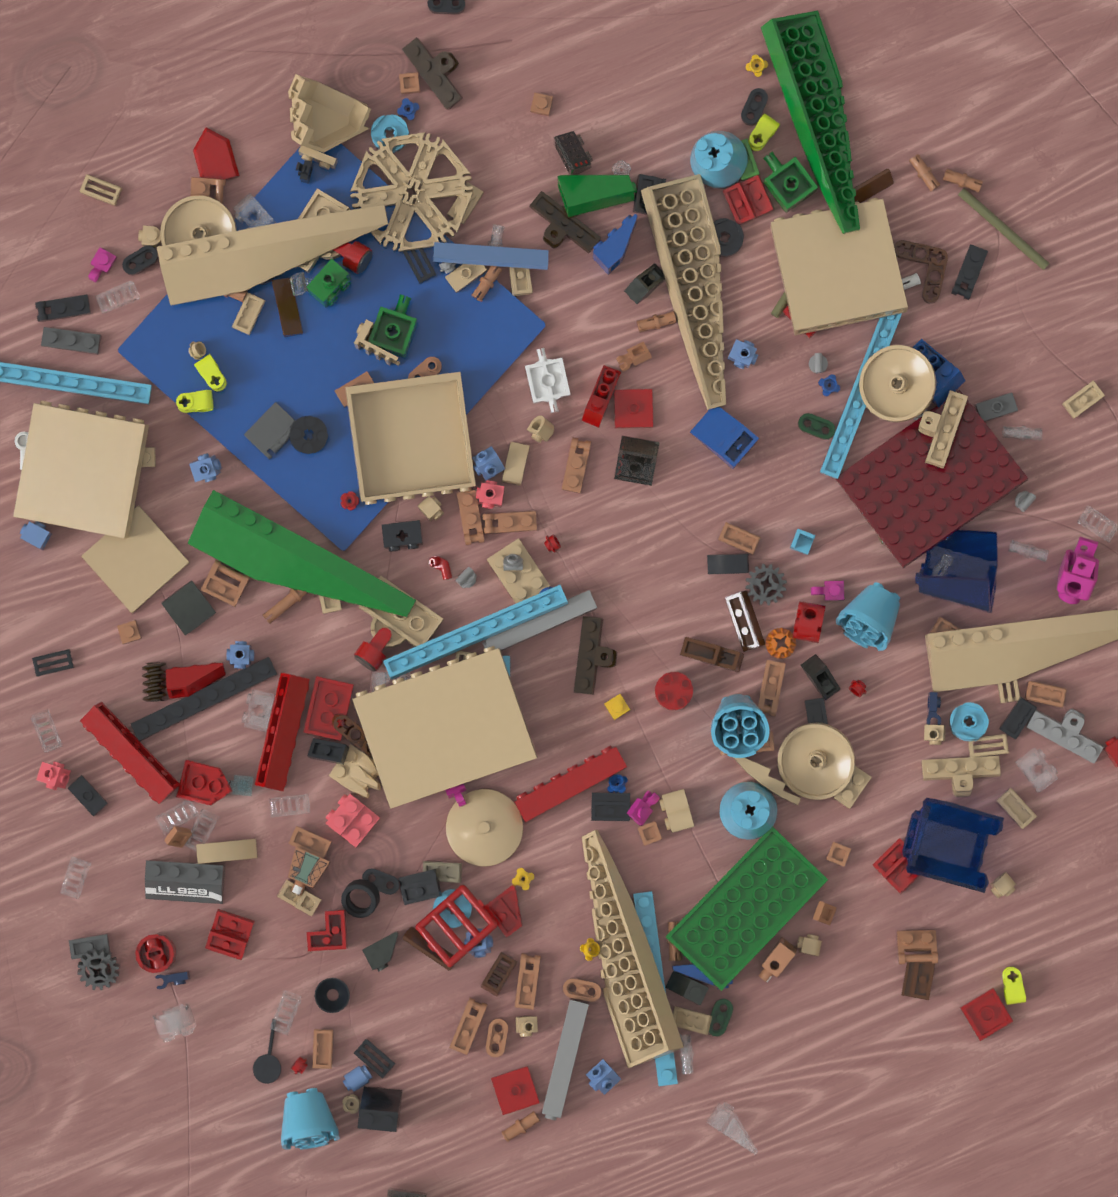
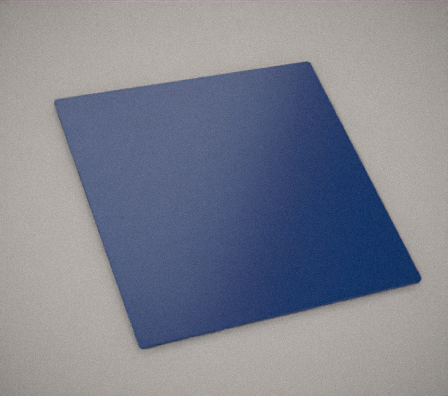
M339 144L324 152V154L337 159L336 168L330 167L327 170L320 167L318 162L312 161L314 166L309 184L301 182L298 171L295 170L297 162L303 165L305 160L301 159L302 156L299 155L298 148L234 219L237 231L297 220L317 189L346 205L350 210H354L355 208H352V204L358 203L359 199L351 198L350 195L352 193L350 191L362 161L345 146ZM370 168L368 169L363 181L365 189L388 186ZM396 205L385 206L388 224ZM414 212L405 239L408 242L430 239L431 231ZM388 224L378 228V230L385 231ZM371 232L348 242L353 244L355 241H359L372 249V259L362 273L356 274L343 266V256L333 259L349 273L351 285L346 291H341L337 295L338 300L332 306L324 307L309 294L306 288L331 259L326 260L319 257L310 273L300 267H296L274 279H292L303 334L284 337L273 284L270 281L265 285L258 284L247 290L248 293L265 300V304L250 336L232 328L243 304L241 301L229 296L227 298L218 296L171 306L167 294L118 348V352L175 403L177 397L182 393L212 390L214 410L187 414L342 551H345L388 502H384V499H378L376 504L365 505V501L361 502L348 406L344 408L335 390L365 372L369 373L374 383L408 379L409 374L426 358L436 357L442 365V370L439 374L461 373L467 415L545 328L544 321L513 296L497 280L494 281L493 288L488 290L482 302L476 300L478 296L476 298L472 297L471 295L480 284L481 277L484 278L487 271L456 293L445 279L451 272L447 274L445 271L440 272L439 264L441 262H433L434 247L423 248L436 276L419 284L403 252H398L400 244H398L396 251H393V242H389L385 248L383 245L385 238L380 245ZM444 235V238L446 239L447 243L455 244L446 235ZM416 249L415 252L427 274L431 273L419 249ZM408 251L407 253L409 254L420 277H424L412 252ZM457 263V264L454 265V266H455L456 269H457V268H458L459 266H461L462 264ZM401 294L405 295V298L406 296L411 298L406 315L416 318L418 323L406 358L395 355L398 357L397 361L400 362L399 366L391 363L389 366L384 358L378 360L374 353L366 354L363 347L360 350L356 349L354 342L358 336L356 332L361 322L365 323L367 319L375 324L380 307L395 310L399 295ZM395 328L392 331H388L391 336L397 334ZM193 341H200L206 347V354L199 360L194 359L189 354L190 343ZM211 354L227 381L226 388L220 392L214 391L205 379L202 378L194 364ZM430 363L428 365V368L434 369L436 365L434 363ZM215 378L214 384L219 385V380ZM184 399L183 403L180 404H183L184 407H187V404L190 402H188L187 399ZM276 402L294 420L302 416L319 418L327 428L328 439L320 451L312 454L297 451L289 439L276 454L271 449L267 451L272 456L269 460L244 434ZM308 429L304 431V439L307 440L309 438L311 440L313 438V431H308ZM351 491L359 498V504L354 510L344 509L341 506L340 498L344 493Z

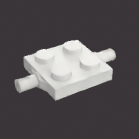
M541 348V351L537 349L539 361L525 366L533 404L549 402L551 413H554V408L555 412H558L556 400L571 395L563 359H547L545 348Z

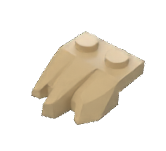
M351 744L349 745L344 765L336 764L329 774L331 778L356 795L367 799L369 797V788L380 791L382 785L376 779L379 774L374 760Z

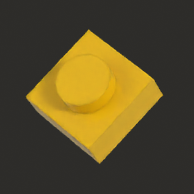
M621 694L604 703L614 720L630 711Z

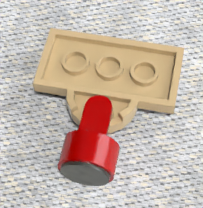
M317 189L298 219L348 211L350 208ZM355 241L353 244L347 242L319 257L329 260L343 256V266L359 274L369 265L373 252L369 247L359 241ZM319 257L298 267L310 273Z
M379 577V579L383 582L391 585L392 587L408 595L406 592L395 586L393 583H391L384 577ZM417 600L408 617L359 605L361 610L373 617L371 622L373 639L370 643L363 641L354 653V658L367 669L373 672L378 671L383 661L387 658L382 653L384 648L397 647L405 640L415 647L428 642L444 619Z

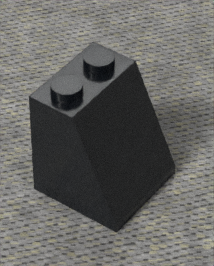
M364 1086L357 1128L397 1132L399 1129L403 1090Z

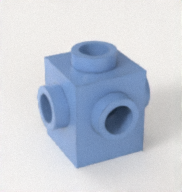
M736 339L728 360L733 361V365L738 368H749L750 364L754 365L758 358V354H756L757 348L754 347L755 344L747 340L741 342ZM741 353H746L747 356L744 357Z
M492 446L472 457L476 464L473 466L478 476L482 474L485 480L505 470Z
M208 453L198 456V460L189 464L195 482L204 479L205 482L217 479L216 476L221 473L220 460L216 459L215 455L209 456Z
M235 641V645H230V649H227L226 659L230 660V664L234 665V668L246 669V666H251V661H254V650L245 641ZM238 651L243 652V656L241 658H237L236 653Z
M466 932L465 945L474 938L470 932ZM486 936L481 941L482 946L477 944L469 953L472 956L474 955L475 958L485 957L487 953H491V947H493L492 936Z
M604 1059L586 1074L591 1080L589 1085L595 1091L600 1090L604 1095L621 1080Z

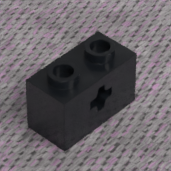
M420 520L382 525L384 548L389 549V552L400 551V547H408V550L418 549L419 545H423ZM400 532H404L405 535H408V537H405L404 541H401L400 538H397V536H400Z

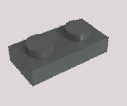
M108 934L69 940L71 959L81 958L82 955L86 956L88 950L94 953V948H97L98 952H101L104 948L105 954L110 952Z

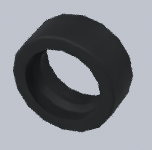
M364 879L353 880L347 885L341 896L344 910L356 918L368 917L375 911L380 902V894L377 887ZM361 889L367 892L371 898L370 906L359 908L354 905L350 899L351 891Z

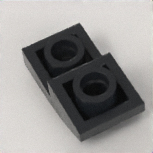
M749 554L707 555L708 574L749 573Z

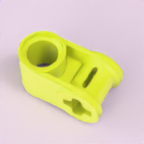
M764 113L750 134L748 142L751 150H762L769 139L775 134L780 123ZM759 138L760 142L754 143V140Z
M211 354L194 364L202 378L205 379L214 391L220 392L226 388L227 381ZM215 378L219 380V385L214 384Z
M212 390L180 394L176 399L178 409L183 413L214 410ZM184 399H187V401L190 402L187 404V407H184L183 404H180L183 403Z
M1009 966L1005 968L1002 977L1006 1005L1026 1002L1021 972L1015 967ZM1010 971L1017 974L1013 977V980L1007 978V975H1010Z

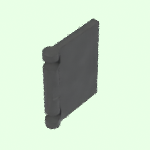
M275 402L244 436L270 460L272 456L267 451L271 449L276 454L290 439V427L295 420Z

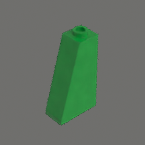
M629 175L557 176L558 189L568 217L634 201V193L637 192L635 182H631Z

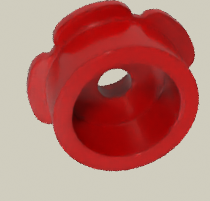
M351 491L344 493L340 498L341 506L344 509L354 510L359 504V498Z
M554 534L550 537L546 536L547 540L544 544L548 551L557 552L561 548L557 537Z
M853 680L851 682L849 690L855 696L861 697L867 693L864 682L861 680Z
M299 1057L291 1067L295 1075L298 1072L302 1074L307 1068L306 1058Z

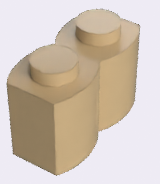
M684 789L662 795L663 799L659 800L662 811L666 810L668 818L664 819L667 830L671 829L672 833L694 827Z

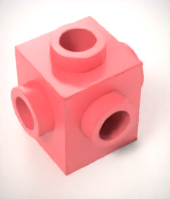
M487 480L486 483H481V488L477 487L476 499H479V504H482L483 508L493 509L494 506L502 507L504 486L497 485L495 481ZM487 493H492L493 496H492V497H488L486 494H487Z
M55 761L53 765L42 762L36 780L47 783L46 787L57 790L58 787L65 789L71 770L65 769L64 764Z

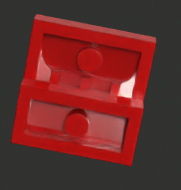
M756 175L723 190L733 216L739 225L775 210L760 175Z
M900 838L872 864L900 894L928 868Z
M218 909L205 949L242 960L255 921Z

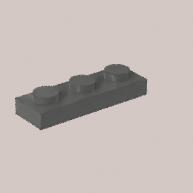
M44 327L41 346L99 354L101 335Z

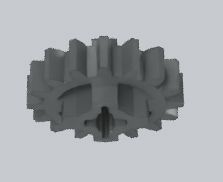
M762 564L761 569L757 566L754 567L755 573L750 571L749 575L751 578H746L745 580L749 583V585L745 586V589H750L748 596H754L753 602L757 599L760 600V605L766 601L769 606L771 600L777 603L776 597L782 598L783 595L780 592L786 591V588L782 587V585L786 584L787 581L781 579L784 573L778 574L779 568L773 570L772 564L768 568L765 567V564ZM765 572V576L761 579L755 578L758 574ZM772 574L777 578L778 583H774ZM768 576V584H770L771 587H768L765 590V593H763L764 586L761 585V582L764 583ZM753 585L760 590V596L755 592ZM770 591H777L773 596L767 597V593Z
M94 948V953L88 950L86 956H81L82 962L78 963V968L80 969H78L77 974L82 975L80 981H86V987L91 984L93 985L92 990H95L96 986L103 990L104 985L110 988V982H116V977L119 976L120 972L118 971L120 964L116 963L117 957L111 958V951L105 954L104 948L101 952ZM108 963H109V965H110V967H111V972H110V969L107 968V964H108ZM86 967H87V970L90 971V974H89V975H88L87 972H86Z

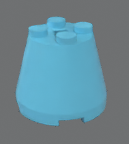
M712 131L703 135L695 143L691 151L690 163L693 173L701 175L703 184L720 189L729 187L739 181L747 167L748 155L745 146L734 134L726 131ZM715 149H716V151H719V152H720V153L717 154V157H716V158H714V157H715V154H716V153H715Z
M875 582L873 585L867 586L839 613L836 618V625H841L845 630L843 634L856 644L867 649L869 646L876 647L878 651H883L891 641L901 598L898 594L884 589L882 584Z
M733 694L724 697L712 720V740L714 745L726 753L727 756L733 758L750 757L756 754V751L768 741L769 723L767 717L748 695Z
M742 782L734 785L724 794L720 803V819L725 829L733 836L746 840L762 837L774 825L777 818V803L772 793L766 787L755 782ZM747 805L756 808L753 811L754 815L751 816V814L745 813Z
M317 1088L307 1089L306 1093H287V1098L284 1102L281 1145L283 1149L289 1150L291 1146L300 1148V1150L328 1145L331 1139H334V1141L340 1139L338 1127L323 1093L318 1092Z

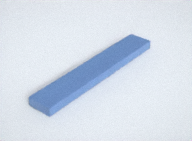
M434 242L433 262L548 270L549 250Z

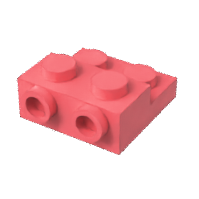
M344 794L338 801L340 805L336 811L332 809L326 816L328 820L326 824L356 848L380 817L352 794L348 796Z

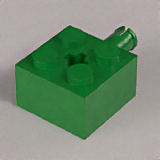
M773 151L769 153V156L766 155L763 158L773 171L771 175L764 179V185L785 213H788L817 191L818 186L796 157L785 165L781 164ZM788 182L790 184L794 183L793 189L791 187H787Z
M331 258L306 288L309 294L324 307L332 306L338 300L337 295L341 291H346L351 285L349 282L351 277L346 270Z
M400 294L395 310L380 307L368 342L389 353L406 358L418 321L416 318L406 315L411 298L408 296L405 298V295ZM395 328L397 334L391 336L388 331H392Z

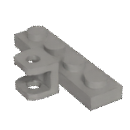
M1073 708L1067 711L1061 722L1035 710L1026 725L1032 731L1092 763L1096 762L1104 748L1103 745L1080 733L1084 725V714Z

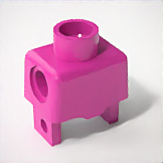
M1079 537L1075 550H1066L1059 568L1057 582L1058 597L1064 602L1078 604L1080 600L1087 601L1090 599L1098 578L1099 560L1093 557L1098 542ZM1082 545H1085V546H1087L1088 548H1087V549H1082L1081 546H1082Z

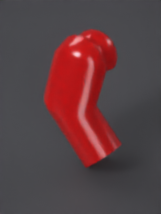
M433 556L429 559V565L441 571L443 580L452 578L447 560L440 556Z

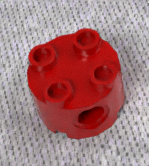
M799 601L792 638L819 643L826 606Z
M680 672L664 674L658 679L655 686L656 700L661 707L667 710L677 711L689 704L693 696L691 680Z
M148 935L139 942L136 948V961L145 971L151 973L163 972L175 962L176 947L172 940L165 935Z

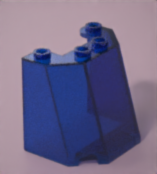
M957 530L927 551L925 563L921 564L920 572L916 573L915 584L919 585V593L986 613H992L997 586V532Z
M926 798L923 801L922 808L919 811L915 810L911 814L902 854L903 857L907 858L908 862L906 866L907 873L985 893L989 880L985 873L979 872L983 864V855L988 844V836H996L1002 831L1004 818L951 802Z

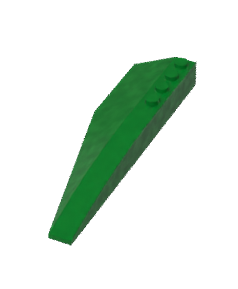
M817 10L773 18L765 23L761 30L799 140L816 181L843 234L860 230L858 207L855 205L854 199L856 190L853 188L852 179L854 174L850 166L852 157L849 133L845 125L847 116L844 114L843 105L845 100L841 92L843 83L819 12Z
M215 490L212 491L205 503L187 543L254 580L265 581L270 584L281 585L290 589L301 590L371 609L374 608L403 617H408L416 602L412 597Z

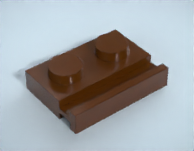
M907 962L901 995L929 1000L935 964H932V962Z

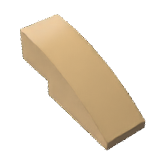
M256 839L196 844L198 864L258 858Z

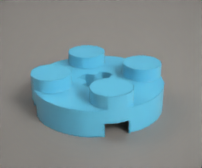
M391 114L380 116L375 120L371 127V137L373 144L378 149H380V146H378L377 141H380L383 147L386 146L381 140L386 138V130L391 131L393 129L394 137L409 135L407 124L401 117ZM405 145L395 146L392 153L401 150Z
M967 702L956 707L950 717L952 734L963 741H978L986 733L989 725V719L984 709L976 703ZM968 717L972 718V722L975 723L970 725V727L964 723V720H968Z
M456 889L442 892V896L436 898L433 909ZM462 894L454 903L469 919L472 905ZM447 908L439 914L450 928H457L463 925L454 914H450L451 912Z

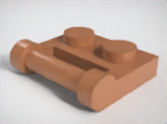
M191 177L190 196L210 197L211 185H216L215 200L223 204V187L226 185V180Z
M215 560L201 591L236 607L250 577L222 565V562ZM217 571L240 581L239 586L237 587L215 576Z
M936 930L897 931L899 965L905 964V962L938 963ZM931 951V954L905 955L904 952Z

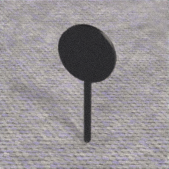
M276 1018L272 1019L268 1054L258 1057L253 1065L255 1078L265 1084L273 1083L281 1074L279 1060L271 1055Z

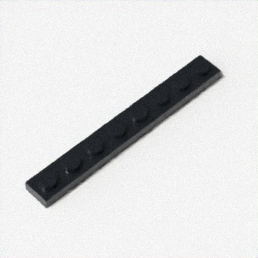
M267 657L246 669H242L197 691L189 697H185L131 723L137 739L142 741L277 675V672L270 657Z

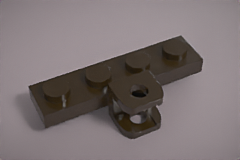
M417 37L402 49L447 110L463 99L447 77L459 65L458 60L451 52L444 51L433 58Z
M543 191L538 194L529 206L550 223L544 232L543 241L553 249L559 247L567 236L587 253H590L593 247L601 240L599 235L576 217H568L566 209Z
M583 616L574 693L594 695L597 666L606 668L616 666L617 651L607 647H600L603 618Z

